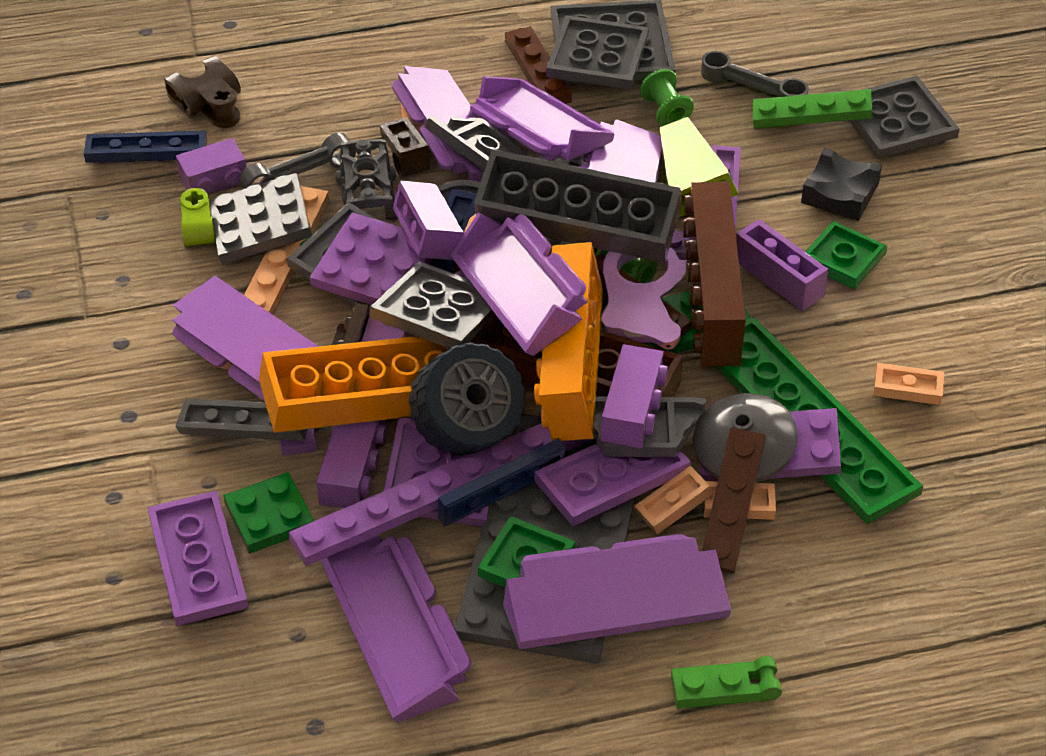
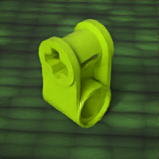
M200 188L186 190L180 199L182 212L181 230L184 247L216 243L213 217L210 212L207 192Z

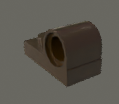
M407 117L379 125L380 134L391 149L393 164L399 177L430 169L428 144Z

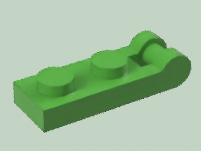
M763 656L752 662L671 669L676 709L768 701L779 698L782 695L780 681L775 679V674L777 673L775 659L770 656ZM751 679H760L761 681L757 684H750Z

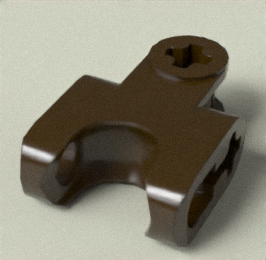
M216 56L202 61L205 66V73L200 76L188 78L176 72L164 78L168 97L188 117L202 112L215 126L221 128L232 127L240 121V111L234 106L237 101V95L241 93L240 83L236 75Z

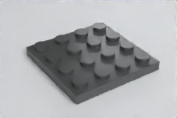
M661 0L550 6L555 43L565 15L649 27V37L635 81H643L649 74L660 69H669L674 71V73L676 72ZM561 80L566 85L587 84L584 82Z

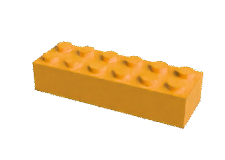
M592 242L552 246L551 254H559L585 283L586 291L583 296L588 302L576 310L583 320L541 350L542 358H537V374L540 383L534 386L536 405H542V426L549 429L552 441L558 438L560 441L593 439L603 288Z
M414 336L263 352L259 382L273 431L277 433L411 417L409 396L411 395L413 381L417 378L418 372L428 362L448 349L432 341Z

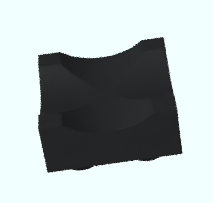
M824 148L814 171L803 184L801 203L859 221L879 185L882 165L873 162H853L843 158L833 150Z

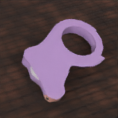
M669 248L666 262H661L667 268L664 276L649 283H634L624 279L618 271L628 261L640 257L609 251L603 264V274L609 298L608 305L601 317L604 331L640 343L652 342L662 348L673 349L680 341L681 329L669 317L661 298L671 292L682 280L686 272L687 260H679L676 252Z

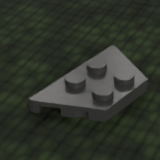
M431 116L428 117L424 128L455 149L458 155L476 164L482 172L485 171L491 149L523 156L528 154L525 148L483 118L464 119L461 117H451L448 123H441L436 117Z
M596 396L593 440L605 457H676L704 413L706 399L705 397H661L659 410H652V414H655L652 435L645 436L642 448L601 441L602 414L607 397Z

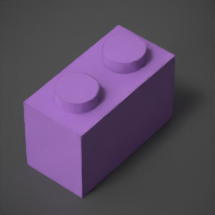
M233 138L176 155L179 177L185 189L200 188L207 192L208 195L240 185V175L246 168V160Z

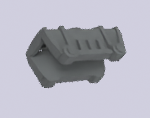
M367 139L340 143V170H337L336 182H338V185H341L343 207L348 202L359 209L383 207L382 205H385L386 219L398 218L393 210L395 201L393 181L396 177V169H394V166H390L386 140ZM379 148V154L372 158L371 150ZM349 150L357 152V160L349 156ZM362 170H372V171H373L371 174H360V173H359V172L362 171ZM375 184L383 189V196H377L374 190ZM360 186L362 190L360 198L353 199V192Z

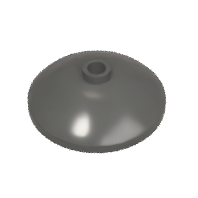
M754 393L735 394L713 403L704 411L693 432V446L698 461L707 472L718 479L731 427L766 434L756 482L766 480L784 469L792 459L798 442L797 427L793 416L787 408L775 399Z

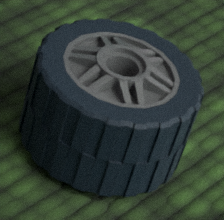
M473 343L453 346L432 359L418 372L417 378L412 383V391L409 396L411 418L414 420L415 428L419 434L426 439L427 443L435 446L439 451L452 453L457 456L480 452L507 438L513 433V429L519 425L526 404L524 403L526 396L525 387H523L520 372L514 367L515 364L498 349L490 348L489 345Z

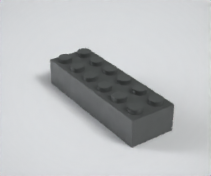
M491 149L475 198L474 209L476 215L480 213L501 224L504 223L507 217L515 220L519 214H523L545 238L574 244L592 242L593 248L665 263L681 209V188Z

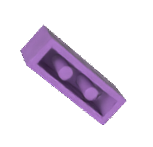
M400 181L393 210L418 257L453 260L450 254L464 235V232L436 184Z
M758 219L736 234L739 265L798 309L804 311L825 296L828 268L763 221Z
M623 344L602 414L601 441L642 448L645 436L652 435L655 424V414H652V410H659L662 390H658L659 386L665 387L668 375V366L663 365L664 351Z

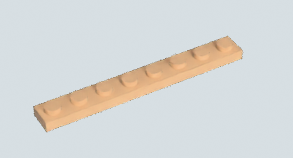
M301 186L313 234L329 202V193L326 190ZM306 239L266 251L244 296L273 315L294 273V270L288 267L287 258ZM227 362L224 366L217 368L229 370L231 364Z

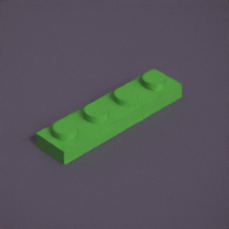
M871 89L753 99L754 128L873 118Z

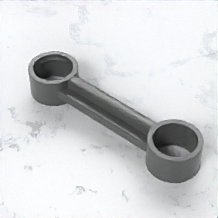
M710 51L702 57L701 75L707 81L722 82L728 79L775 97L796 96L790 94L808 95L809 87L803 80L790 78L779 81L731 64L730 57L721 51Z
M334 133L324 140L320 149L266 168L261 163L251 164L242 171L240 183L246 189L257 178L262 176L264 177L257 185L283 175L294 173L298 175L326 163L339 168L340 152L334 155L333 153L340 147V143L350 142V140L344 133ZM349 150V156L354 158L356 151L351 152Z

